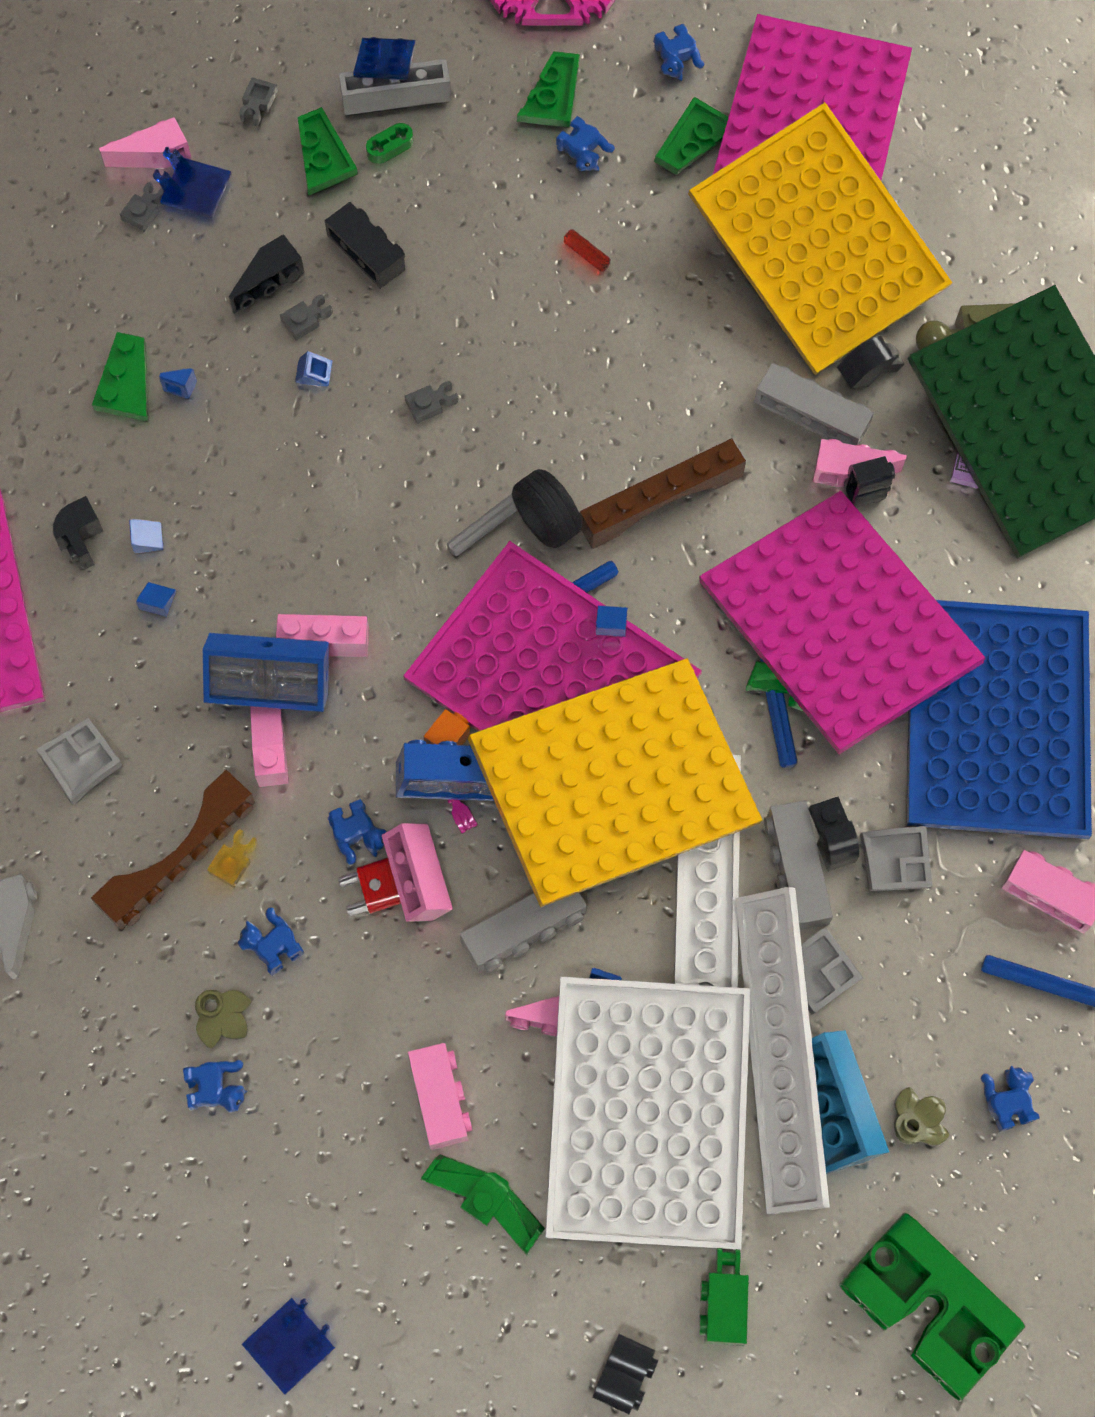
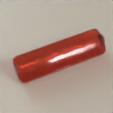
M570 229L565 234L564 243L599 271L604 272L610 266L611 259L578 232Z

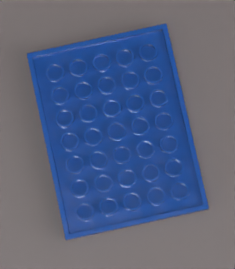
M936 600L985 656V660L980 666L909 710L907 826L1090 839L1092 836L1089 611Z

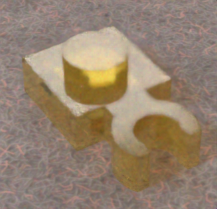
M241 829L233 836L234 845L232 848L223 844L207 869L209 874L235 888L251 863L250 859L245 857V855L253 852L258 844L255 837L248 844H241L240 841L244 836V832Z

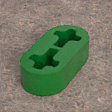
M397 123L371 137L366 143L368 160L375 164H382L408 150L413 144V131L411 127L405 123ZM400 134V136H406V138L402 140V138H396V136ZM377 147L379 150L383 149V152H379L378 150L374 151V148Z

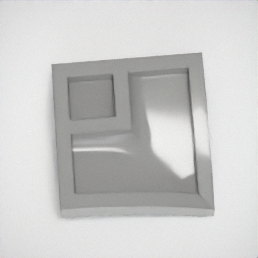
M89 718L36 749L39 757L72 805L76 804L98 783L122 767L120 759Z
M926 826L862 832L860 834L867 869L869 892L930 889L932 887Z
M826 927L801 944L808 1010L812 1015L863 978Z

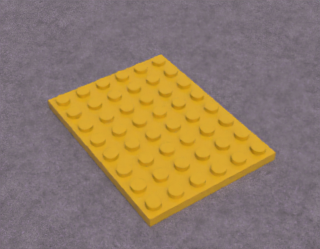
M825 102L691 188L688 192L694 204L815 376L849 354L862 343L870 340L950 287L953 283Z
M688 658L475 732L467 738L540 908L758 825L763 821Z

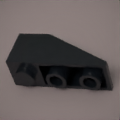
M284 234L260 247L230 293L229 301L234 314L240 310L248 309L255 301L273 294L279 287L297 280L304 273L302 257Z

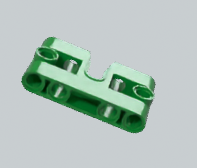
M903 1213L839 1283L843 1292L883 1331L914 1312L927 1297L935 1299L938 1303L939 1311L925 1327L910 1357L947 1393L960 1402L986 1372L997 1364L1000 1356L1025 1328L1022 1320L917 1220L907 1213ZM880 1250L887 1253L890 1259L888 1267H883L876 1262V1251ZM977 1345H982L987 1349L989 1358L986 1363L977 1359L975 1355Z

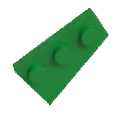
M553 51L539 76V81L535 88L530 91L523 109L521 108L518 112L517 122L570 128L580 54Z
M694 97L656 154L653 162L678 175L722 142L728 116Z
M322 107L298 117L309 195L358 175L356 165Z
M120 332L116 333L92 403L94 410L148 422L146 342L144 337Z

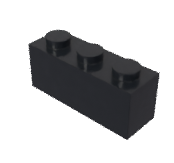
M348 202L325 219L327 236L380 289L405 271V253L402 248L396 243L393 245L387 239L384 230L378 225L375 227L369 221L368 215L362 208L357 209L351 202Z

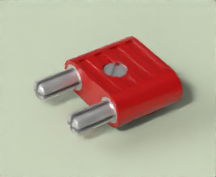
M388 858L357 867V872L338 878L339 885L342 888L360 882L365 900L347 906L346 910L349 916L366 911L372 914L401 904Z

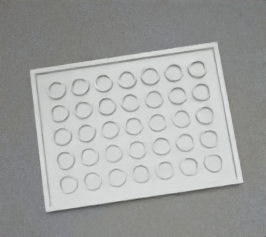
M560 977L545 1238L741 1250L751 988Z

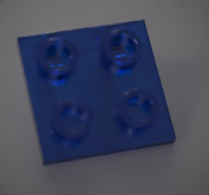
M376 37L362 38L353 72L354 77L407 80L416 40Z
M165 147L163 156L170 161L174 174L171 178L164 171L162 176L158 169L153 173V178L159 182L164 191L160 200L161 204L212 219L232 175L231 171L184 158L178 150L174 149L173 153H171L169 147Z
M291 1298L242 1343V1346L284 1395L291 1391L335 1349L326 1338L332 1328L326 1323L320 1330L305 1313V1309L310 1304L306 1298L302 1299L299 1305Z

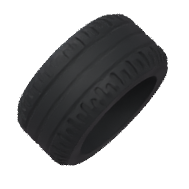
M537 469L513 486L512 498L520 516L531 532L547 547H560L581 531L582 520L574 501L563 485L550 472Z

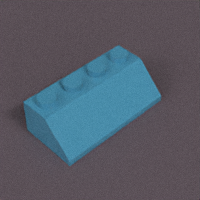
M846 1030L824 1032L813 1037L812 1048L826 1174L852 1167L889 1153Z

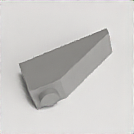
M22 874L0 880V951L5 972L12 979L19 977L35 913L33 900L37 899L33 882H28Z

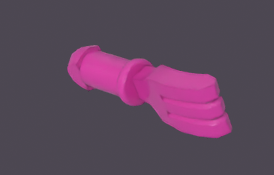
M447 800L448 804L453 806L452 816L462 834L478 825L467 805L463 804L460 800Z

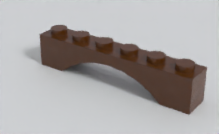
M731 438L581 510V531L591 548L594 549L617 538L640 519L672 501L699 491L718 489L743 477L746 460Z
M225 770L204 790L202 806L197 821L179 847L162 861L147 869L131 874L113 876L91 897L94 904L121 931L126 926L134 925L141 917V911L149 904L154 905L164 895V889L171 883L175 884L180 881L186 874L187 867L194 861L202 860L208 853L209 846L216 840L220 841L225 838L231 831L230 826L239 818L244 819L250 814L255 803L252 793L228 770Z

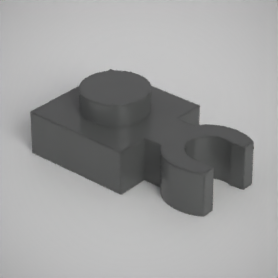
M251 78L242 97L244 106L239 112L241 122H244L248 115H254V125L258 126L260 124V111L269 112L278 92L277 84Z
M151 182L145 184L143 196L133 195L120 213L121 220L145 232L159 213L157 204L165 200L166 194L164 189L161 188L158 193L151 194L154 190L153 184Z
M323 295L316 296L309 306L302 301L280 314L282 323L295 340L318 328L319 318L326 319L333 314L331 305L324 309L319 308L320 305L325 303Z
M451 381L442 383L436 391H433L431 385L405 395V402L416 423L443 413L441 405L452 406L458 402L457 393L451 396L445 395L447 391L452 390Z

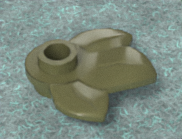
M216 990L202 992L195 1001V1010L199 1016L196 1031L201 1041L207 1047L213 1049L221 1036L229 1039L245 1038L247 1036V1023L241 1012L250 1006L251 1000L244 993L237 990H230L224 993ZM214 1001L217 1003L215 1010H206L208 1002Z
M911 1087L904 1089L899 1094L895 1102V1110L898 1115L894 1124L896 1137L905 1144H917L919 1142L930 1146L942 1144L950 1135L947 1129L939 1124L946 1113L945 1102L941 1098L934 1096L924 1097L920 1100ZM907 1123L912 1125L915 1128V1131H911L908 1128Z

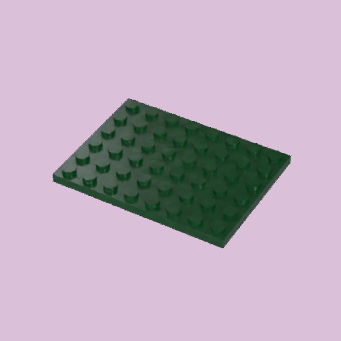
M1056 285L909 355L907 359L1016 558L1095 519V355Z

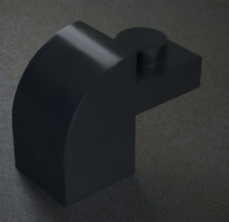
M878 336L856 347L841 361L837 368L851 388H865L881 373L898 372L905 364L899 357L900 353L897 348L890 343H886L882 336Z
M87 496L66 505L59 511L53 523V534L60 550L67 549L73 562L79 560L84 570L93 566V560L83 541L103 532V529Z
M839 796L811 805L809 812L820 837L817 846L827 871L829 872L855 863L860 853L858 838L852 820L848 821Z

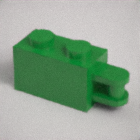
M717 1248L715 1273H709L706 1281H701L700 1301H706L705 1315L700 1314L699 1335H704V1343L736 1346L747 1344L749 1275H740V1249H735L734 1252H722V1248ZM722 1265L734 1266L733 1274H723Z

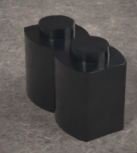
M886 456L850 465L848 478L844 482L846 497L855 507L885 500L888 492L891 490L892 479L895 478L893 464L887 461Z
M618 1334L592 1398L628 1415L632 1409L638 1411L645 1395V1391L640 1389L645 1377L652 1378L659 1361L653 1358L656 1350Z

